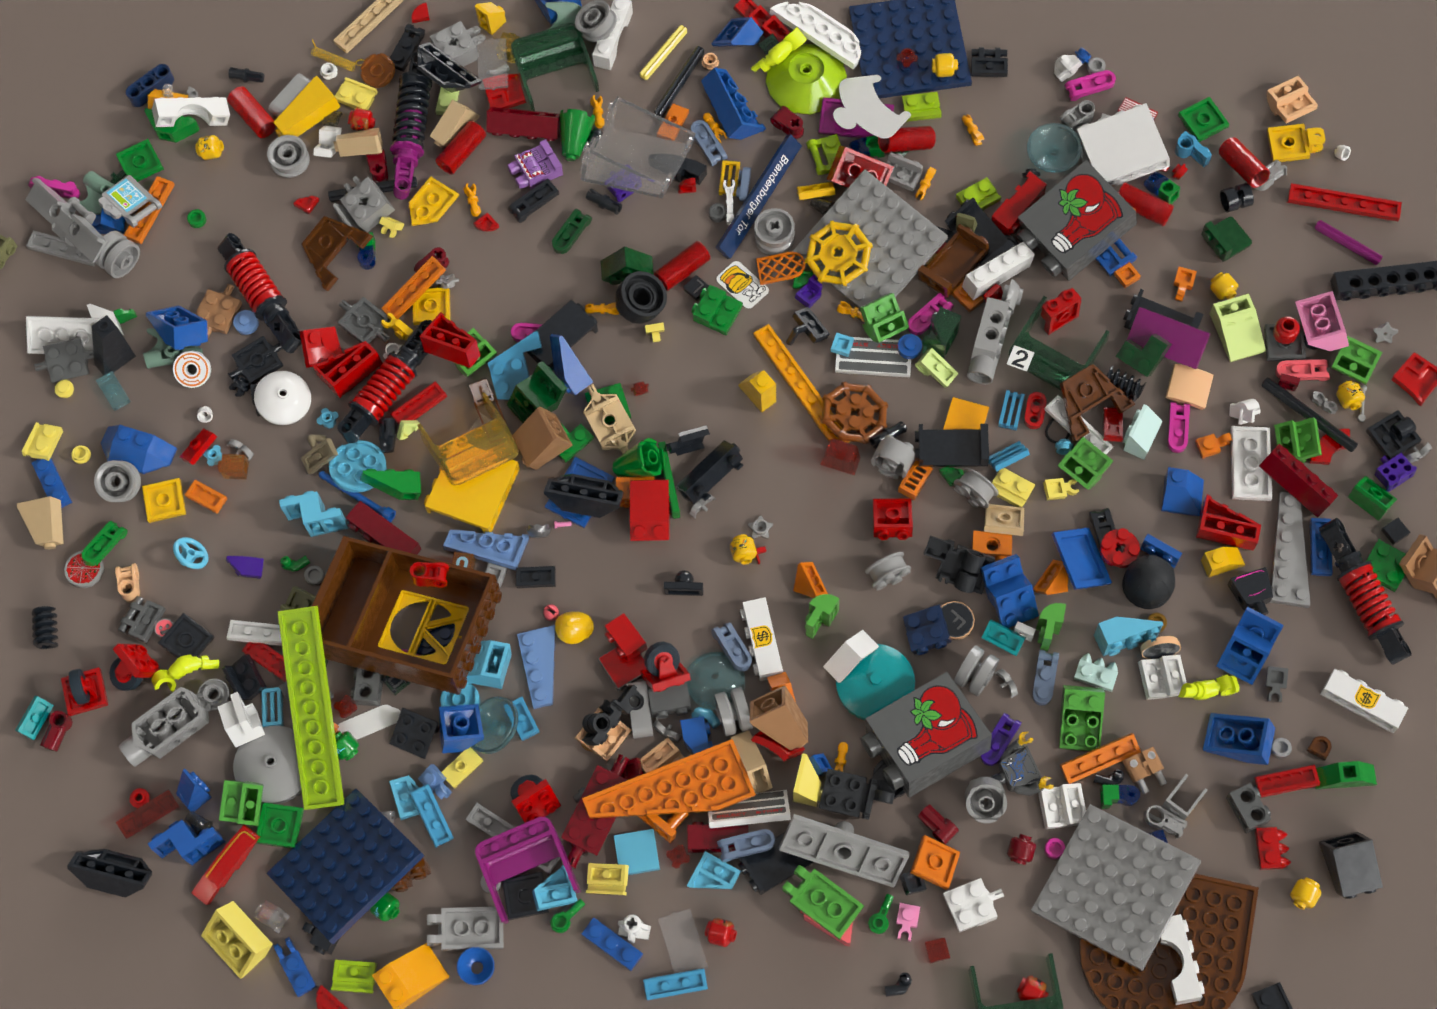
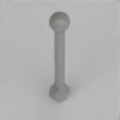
M1361 385L1360 387L1365 395V391H1367V386ZM1365 400L1361 403L1360 415L1357 418L1359 422H1364L1366 419L1364 415Z

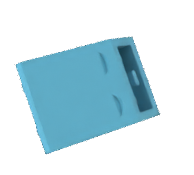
M1114 617L1098 623L1094 637L1103 656L1108 654L1109 656L1119 654L1122 649L1127 648L1130 650L1137 647L1138 643L1156 640L1163 622Z
M492 640L481 641V650L474 658V667L467 675V683L502 689L512 655L510 644Z

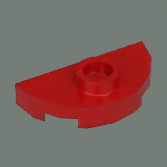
M320 985L316 993L318 1009H348L325 987Z

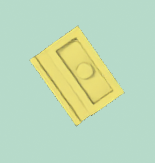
M345 77V81L341 84L335 97L339 103L351 108L369 110L378 91L376 88Z
M36 422L22 449L23 456L29 455L32 458L49 461L63 433L62 427L48 424L40 425Z
M1005 468L999 470L992 482L999 492L997 497L1015 507L1022 508L1035 488V484Z
M588 863V889L586 893L626 895L629 865Z

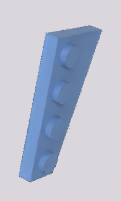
M450 530L443 548L444 550L516 570L528 543L529 535L514 536L512 533L499 535L493 534V532H485L483 534L475 533V531Z
M555 625L517 634L534 709L553 705Z

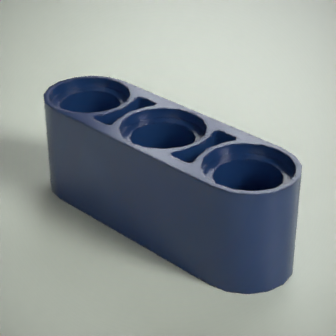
M159 64L127 87L126 95L132 106L141 107L148 102V95L154 89L165 90L173 84L174 76L169 66Z

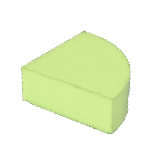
M401 420L397 438L399 440L407 439L413 431H417L420 423L417 420Z

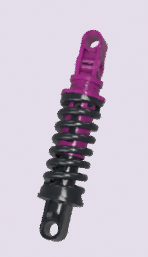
M414 52L411 56L409 72L399 76V93L397 96V109L395 111L396 117L394 119L393 142L390 145V151L394 155L393 163L396 165L393 194L400 200H404L409 196L414 168L418 166V159L424 155V144L422 142L425 140L424 133L426 132L425 125L427 123L426 116L428 115L427 108L429 107L428 100L430 99L429 92L433 85L432 79L417 69V63H415L417 62V52Z

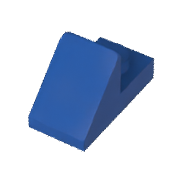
M102 208L101 215H96L92 226L100 234H107L111 231L124 233L126 220L123 217L113 219L110 215L105 214Z

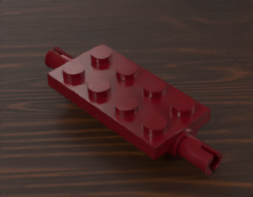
M621 754L617 755L618 757L611 770L597 765L561 836V839L571 843L572 848L567 858L569 863L574 858L571 864L572 868L576 869L583 852L587 851L595 856L598 855L616 817L589 818L582 798L627 781V779L623 778L622 773L630 759L625 757L622 764H620L623 758Z

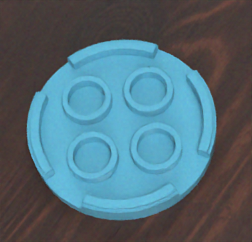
M363 440L341 445L336 449L338 456L329 462V471L333 482L341 489L355 493L365 492L374 488L360 481L363 470H387L386 459L381 449L375 444Z

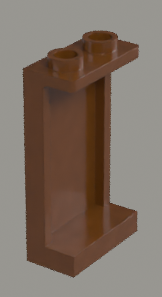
M959 224L956 234L926 267L922 265L918 269V279L948 298L963 282L966 275L989 252L988 241L983 236L973 233L969 227Z

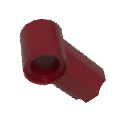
M55 711L50 715V724L40 746L55 752L58 751L66 731L73 724L72 718L62 711ZM64 717V722L58 725V720Z
M930 804L917 816L932 831L933 836L945 845L959 832V829L951 820L945 819Z

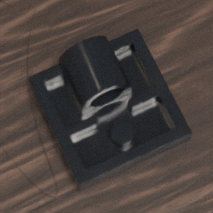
M1399 410L1366 430L1367 434L1389 460L1419 444L1422 440L1415 432L1416 425L1410 417H1404Z

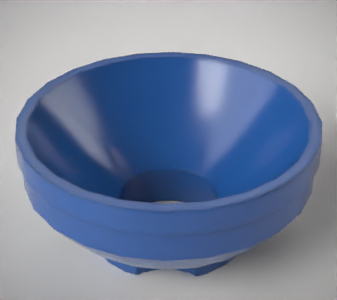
M472 947L465 950L457 962V972L460 978L470 985L484 984L492 977L495 969L492 955L480 947ZM476 962L483 964V971L479 974H474L471 970L472 965Z

